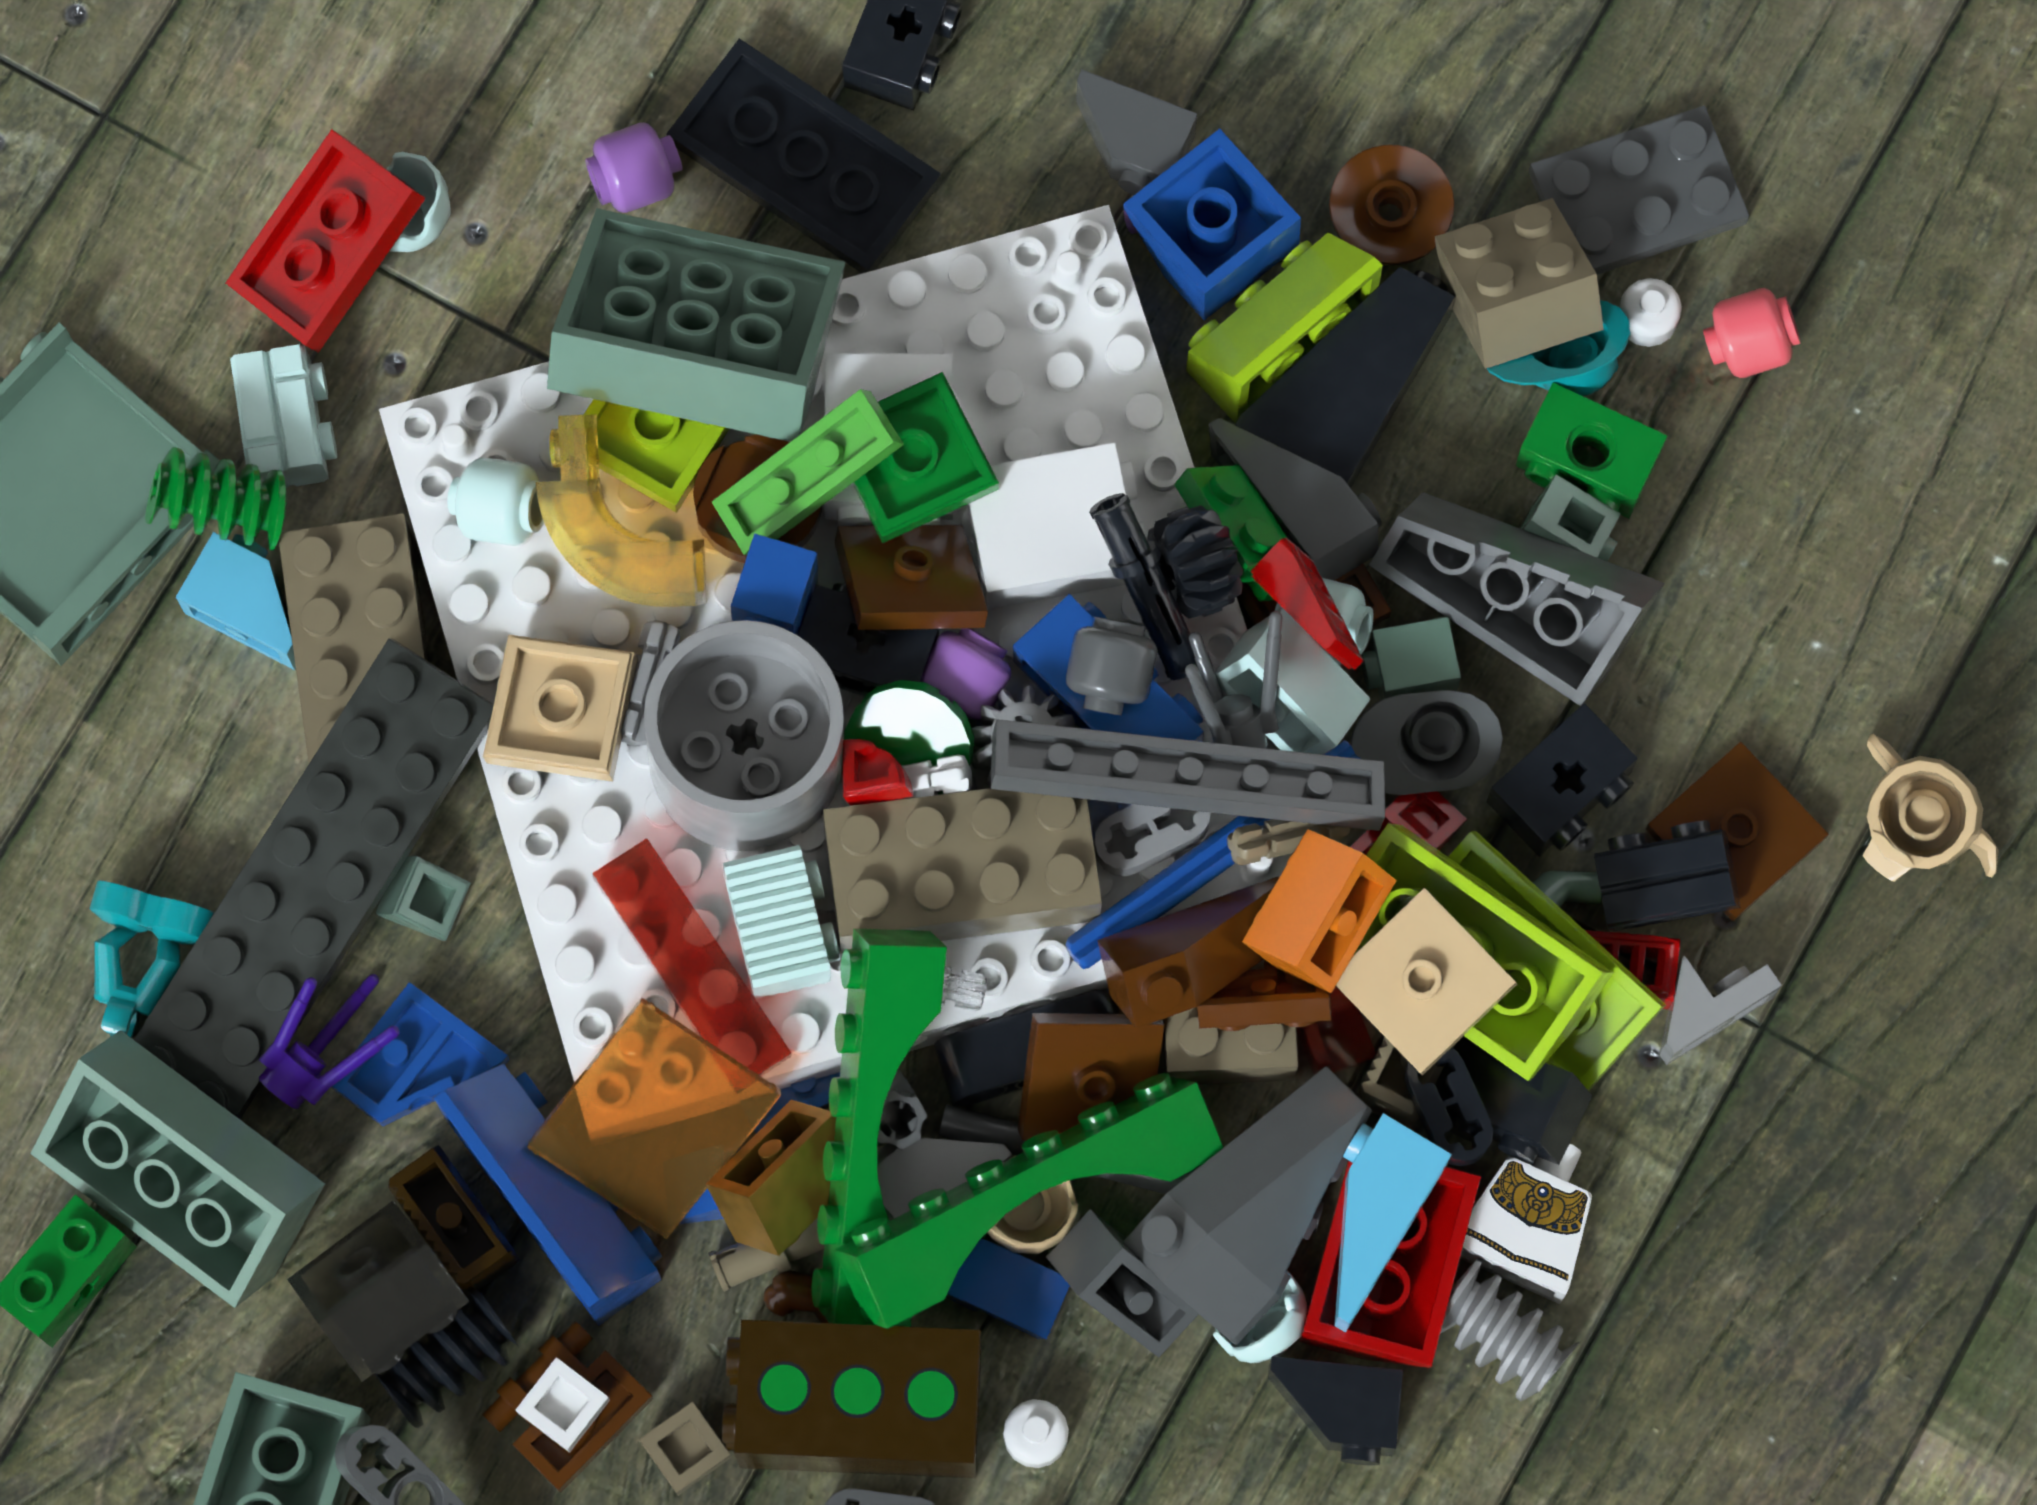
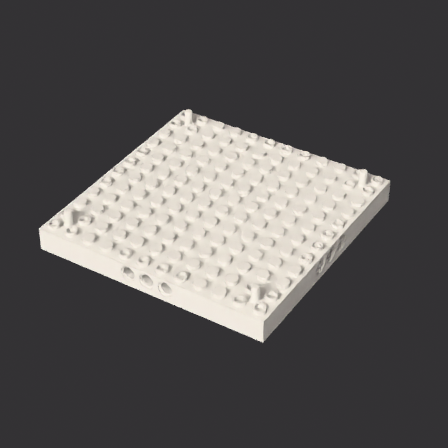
M1109 205L842 279L812 403L803 432L824 417L825 353H953V393L990 465L1116 443L1119 462L1131 461L1137 499L1130 500V505L1138 522H1143L1147 537L1148 530L1154 527L1155 521L1167 517V513L1187 507L1174 484L1187 468H1194ZM549 361L379 409L457 681L493 704L508 635L630 651L642 655L643 649L638 647L643 625L646 622L657 620L677 627L680 631L679 643H681L697 631L712 625L732 621L731 603L744 567V563L732 560L718 552L700 532L693 498L694 486L676 513L567 450L566 441L593 399L547 389ZM729 429L719 447L725 444L726 448L734 442L744 441L745 436L756 434ZM478 458H491L521 462L535 470L539 481L545 483L549 496L547 517L540 531L532 532L528 540L517 546L475 541L462 534L457 524L456 515H452L448 509V491L453 479L461 477L468 464ZM823 505L819 524L813 536L802 548L817 552L818 585L832 589L836 583L845 584L834 543L837 527L840 525H838L837 520H825ZM967 505L953 511V520H941L940 525H963L983 591ZM1125 585L1071 594L1082 607L1087 602L1093 603L1108 619L1144 626ZM1067 595L988 609L985 628H971L1007 650L1003 660L1010 666L1012 674L1004 689L1011 693L1015 703L1022 702L1023 689L1029 685L1035 688L1034 704L1040 706L1047 696L1013 662V644ZM1235 597L1234 603L1222 607V611L1206 617L1200 615L1188 619L1182 614L1190 633L1198 632L1201 634L1214 672L1245 631H1247L1237 597ZM1145 628L1144 636L1147 637V638H1150V636H1149V634H1148V632H1147V630H1146V628ZM939 629V635L944 631L959 633L961 629ZM867 633L863 642H857V650L868 653L872 644H878V636ZM1157 653L1155 668L1159 676L1155 681L1171 698L1179 693L1198 710L1204 720L1199 725L1204 731L1203 742L1214 743L1212 734L1191 689L1188 677L1174 681L1170 678L1168 679L1165 674V668ZM839 688L843 703L844 740V730L856 706L865 697ZM1221 689V692H1222L1223 697L1228 696V695ZM997 701L993 708L1000 711ZM1057 709L1053 717L1063 715V713ZM968 718L971 728L984 726L980 721ZM487 730L477 746L478 754L592 1145L740 1102V1099L749 1096L757 1097L791 1087L793 1083L813 1077L818 1079L840 1072L842 1053H838L835 1046V1023L839 1013H846L848 989H844L841 982L842 954H840L823 815L804 833L799 832L779 843L757 847L755 851H734L718 848L693 837L668 815L651 779L646 745L634 746L621 741L612 782L487 764L483 758L488 734ZM747 735L742 743L734 742V753L743 756L748 748L756 749V738L754 736ZM1266 736V740H1267V747H1266V749L1280 750V749ZM974 746V753L977 750H979L980 747ZM971 763L972 786L969 791L991 788L987 785V777L991 767L974 769ZM843 764L838 788L827 809L849 806L843 798ZM1087 799L1093 844L1096 830L1100 823L1110 815L1132 804ZM1171 808L1170 817L1157 824L1156 827L1158 830H1161L1169 825L1179 823L1184 831L1193 828V815L1198 811ZM1211 813L1209 829L1201 841L1133 875H1113L1104 870L1096 859L1102 900L1100 914L1238 816ZM1121 829L1112 832V845L1106 850L1110 854L1120 851L1125 859L1133 858L1135 856V843L1149 836L1147 830H1144L1132 837H1126ZM800 845L804 862L817 861L825 898L814 900L819 923L832 922L840 960L829 963L831 978L825 984H816L812 987H804L787 993H778L774 996L754 999L724 879L723 863ZM1293 853L1271 859L1261 857V861L1243 866L1235 863L1161 917L1268 879L1280 877ZM1089 922L941 941L947 947L941 1012L918 1036L909 1052L934 1045L942 1037L970 1027L1086 992L1108 988L1102 959L1090 968L1083 969L1074 961L1066 948L1068 937Z

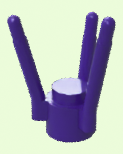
M370 974L358 989L351 994L308 1047L296 1041L289 1049L287 1047L317 987L316 979L313 977L307 978L274 1042L259 1059L266 1066L265 1070L258 1077L262 1084L281 1101L294 1109H299L306 1100L315 1106L329 1088L397 1038L400 1033L397 1026H390L324 1075H320L327 1065L319 1055L365 1002L369 994L378 985L379 977L376 974Z

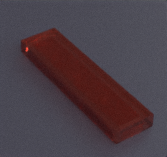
M647 838L592 873L593 880L736 1093L791 1058V1051Z

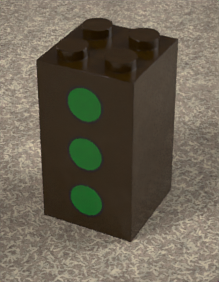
M741 1319L740 1337H728L726 1376L729 1377L730 1385L737 1386L736 1403H724L722 1442L726 1443L728 1451H734L739 1467L745 1469L976 1479L982 1354L981 1330L892 1326L889 1329H885L877 1325Z

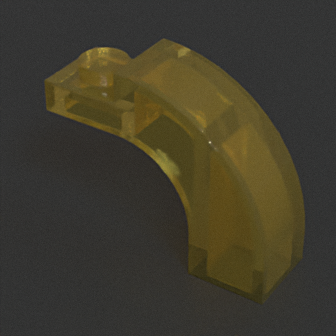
M597 414L558 416L559 429L551 430L549 448L552 466L554 468H561V480L536 482V490L541 515L547 531L565 560L591 584L625 601L654 607L706 604L704 539L653 540L639 536L620 524L610 512L601 491Z

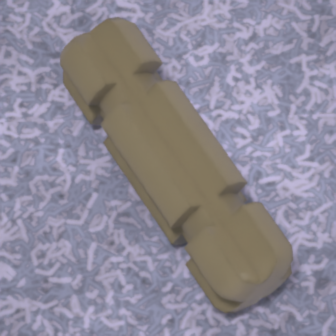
M1270 819L1264 821V825L1261 826L1254 823L1236 828L1233 833L1228 835L1227 846L1231 851L1232 860L1236 864L1243 866L1259 862L1261 857L1271 859L1294 853L1307 829L1338 842L1350 833L1351 828Z

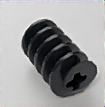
M474 1287L467 1291L471 1312L467 1313L453 1303L448 1304L446 1312L450 1327L446 1329L431 1318H428L424 1321L428 1337L426 1344L407 1333L402 1337L407 1357L401 1359L388 1349H385L381 1352L385 1373L380 1375L373 1370L398 1408L415 1428L423 1425L419 1404L423 1402L436 1412H442L445 1410L441 1393L443 1387L457 1396L463 1397L467 1394L462 1376L464 1372H468L479 1381L484 1382L488 1379L484 1358L488 1356L505 1367L510 1363L505 1343L511 1341L518 1346L482 1293Z

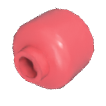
M1759 288L1716 303L1712 312L1714 326L1703 329L1713 364L1717 365L1726 362L1730 372L1738 378H1747L1788 364L1793 355L1792 347L1801 344L1787 297L1777 299L1775 294L1766 288Z

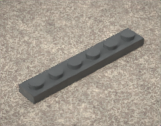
M996 719L992 733L991 789L1377 831L1380 830L1385 819L1384 761Z

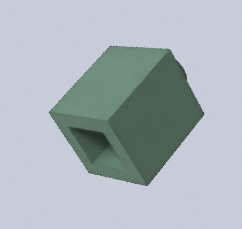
M1448 617L1373 630L1369 645L1370 651L1361 654L1364 660L1362 662V670L1367 689L1378 688L1380 700L1401 694L1443 690L1457 691L1461 675Z

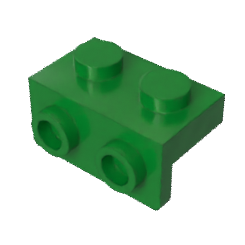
M1240 465L1187 468L1174 484L1189 509L1201 505L1206 510L1213 509L1219 515L1222 526L1230 529V539L1233 545L1238 548L1236 554L1238 562L1243 568V573L1240 576L1241 582H1247L1258 601H1271L1273 598L1251 577L1253 574L1250 571L1279 540L1287 538L1280 525Z

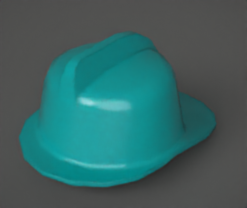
M1600 300L1604 330L1489 367L1487 370L1504 382L1519 385H1537L1548 391L1552 383H1556L1579 395L1588 396L1602 389L1611 380L1613 374L1617 372V357L1625 350L1631 336L1630 321L1620 307Z

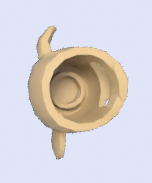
M1870 734L1867 747L1874 759L1886 771V774L1879 781L1869 801L1867 820L1872 838L1863 854L1865 860L1877 872L1894 882L1913 868L1931 869L1949 864L1968 849H1971L1980 859L1986 876L1992 878L1997 873L1999 849L1991 836L1982 829L1984 809L1976 787L1960 770L1946 761L1924 756L1903 760L1887 741L1875 734Z

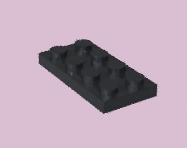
M740 38L666 133V136H671L678 150L862 274L877 269L941 183L940 172Z

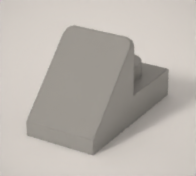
M1683 956L1677 968L1674 1000L1668 1009L1660 1049V1056L1665 1064L1668 1065L1773 999L1782 985L1769 965L1766 964L1752 974L1746 966L1733 971L1713 986L1718 994L1713 998L1689 960Z

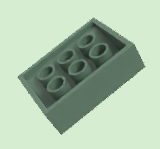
M596 208L552 329L547 389L791 442L802 434L812 403L844 273L845 262Z

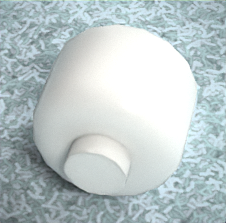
M1654 278L1638 280L1630 285L1622 295L1618 306L1630 321L1631 336L1629 340L1636 345L1647 347L1660 345L1671 338L1677 329L1682 311L1679 295L1674 288L1663 280Z
M1032 1399L1021 1402L1010 1411L1005 1420L1003 1438L1007 1451L1015 1461L1026 1467L1041 1468L1051 1465L1062 1456L1067 1447L1069 1428L1066 1417L1057 1406L1045 1400Z

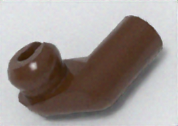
M789 1270L776 1275L773 1278L772 1284L765 1289L764 1302L773 1314L782 1317L792 1313L794 1310L813 1312L820 1323H829L819 1308H816L813 1304L812 1274Z

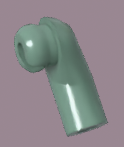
M1548 871L1542 873L1532 882L1559 907L1564 903H1601L1602 893L1597 872Z

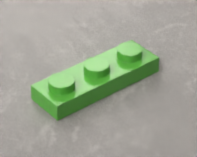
M860 389L714 499L712 504L743 555H747L754 533L775 540L779 539L904 444L872 392Z

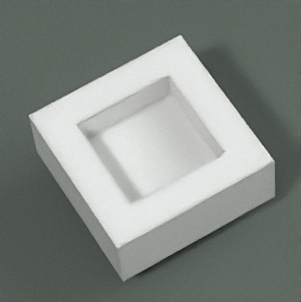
M556 1357L517 1407L516 1412L570 1453L609 1403L610 1399Z

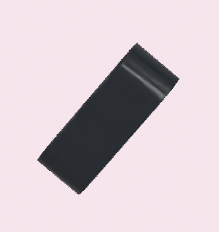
M1105 988L1079 994L970 1027L937 1040L934 1043V1047L952 1105L956 1107L967 1106L1022 1090L1032 1014H1120L1118 1005L1110 996L1109 989Z

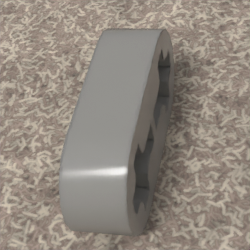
M1132 804L1110 815L1100 823L1096 830L1094 841L1096 859L1104 870L1113 875L1129 876L1136 874L1201 841L1209 829L1211 813L1196 812L1192 819L1193 828L1184 831L1179 823L1158 830L1156 825L1170 817L1171 808ZM1121 829L1126 837H1132L1147 830L1149 836L1135 843V856L1133 858L1125 859L1120 851L1110 854L1106 850L1112 845V832Z

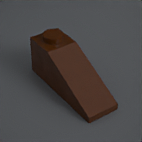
M1279 876L1097 940L1110 996L1136 1029L1199 1006L1264 960V958L1242 941L1253 924L1256 914L1262 908L1278 881Z

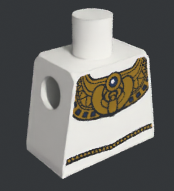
M1569 1144L1559 1165L1537 1157L1532 1166L1517 1158L1508 1156L1472 1209L1460 1259L1473 1264L1479 1258L1482 1261L1480 1268L1495 1275L1498 1274L1512 1283L1560 1304L1570 1287L1592 1200L1590 1192L1569 1183L1581 1156V1150Z

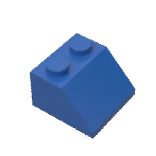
M1221 129L1214 132L1123 203L1125 212L1163 276L1203 320H1206L1271 269L1300 243L1301 217Z

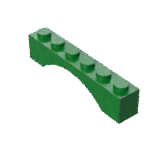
M853 929L852 949H845L842 954L840 972L842 986L844 989H848L846 1013H839L835 1023V1046L837 1052L842 1053L840 1077L832 1078L829 1089V1109L831 1116L836 1117L834 1141L826 1142L823 1154V1171L825 1179L830 1181L828 1205L820 1206L817 1220L818 1239L820 1244H825L823 1267L815 1268L812 1277L813 1304L816 1308H819L829 1323L875 1325L864 1321L834 1249L852 1241L850 1233L866 1222L878 1218H887L889 1222L877 1174V1138L884 1102L900 1064L918 1036L941 1012L947 947L931 931ZM912 1317L894 1326L911 1327Z
M1168 1073L1149 1077L1133 1087L1134 1096L1117 1105L1114 1102H1104L1090 1107L1078 1115L1077 1118L1080 1124L1060 1134L1058 1131L1052 1130L1028 1139L1021 1145L1023 1153L1004 1163L1000 1159H994L973 1167L965 1174L967 1182L947 1192L943 1188H938L915 1197L908 1203L910 1211L889 1222L887 1218H878L855 1228L850 1233L853 1240L834 1250L864 1321L889 1329L944 1300L959 1268L979 1240L1009 1211L1041 1191L1072 1179L1106 1173L1144 1175L1171 1182L1203 1165L1223 1149V1145L1197 1082L1170 1077Z

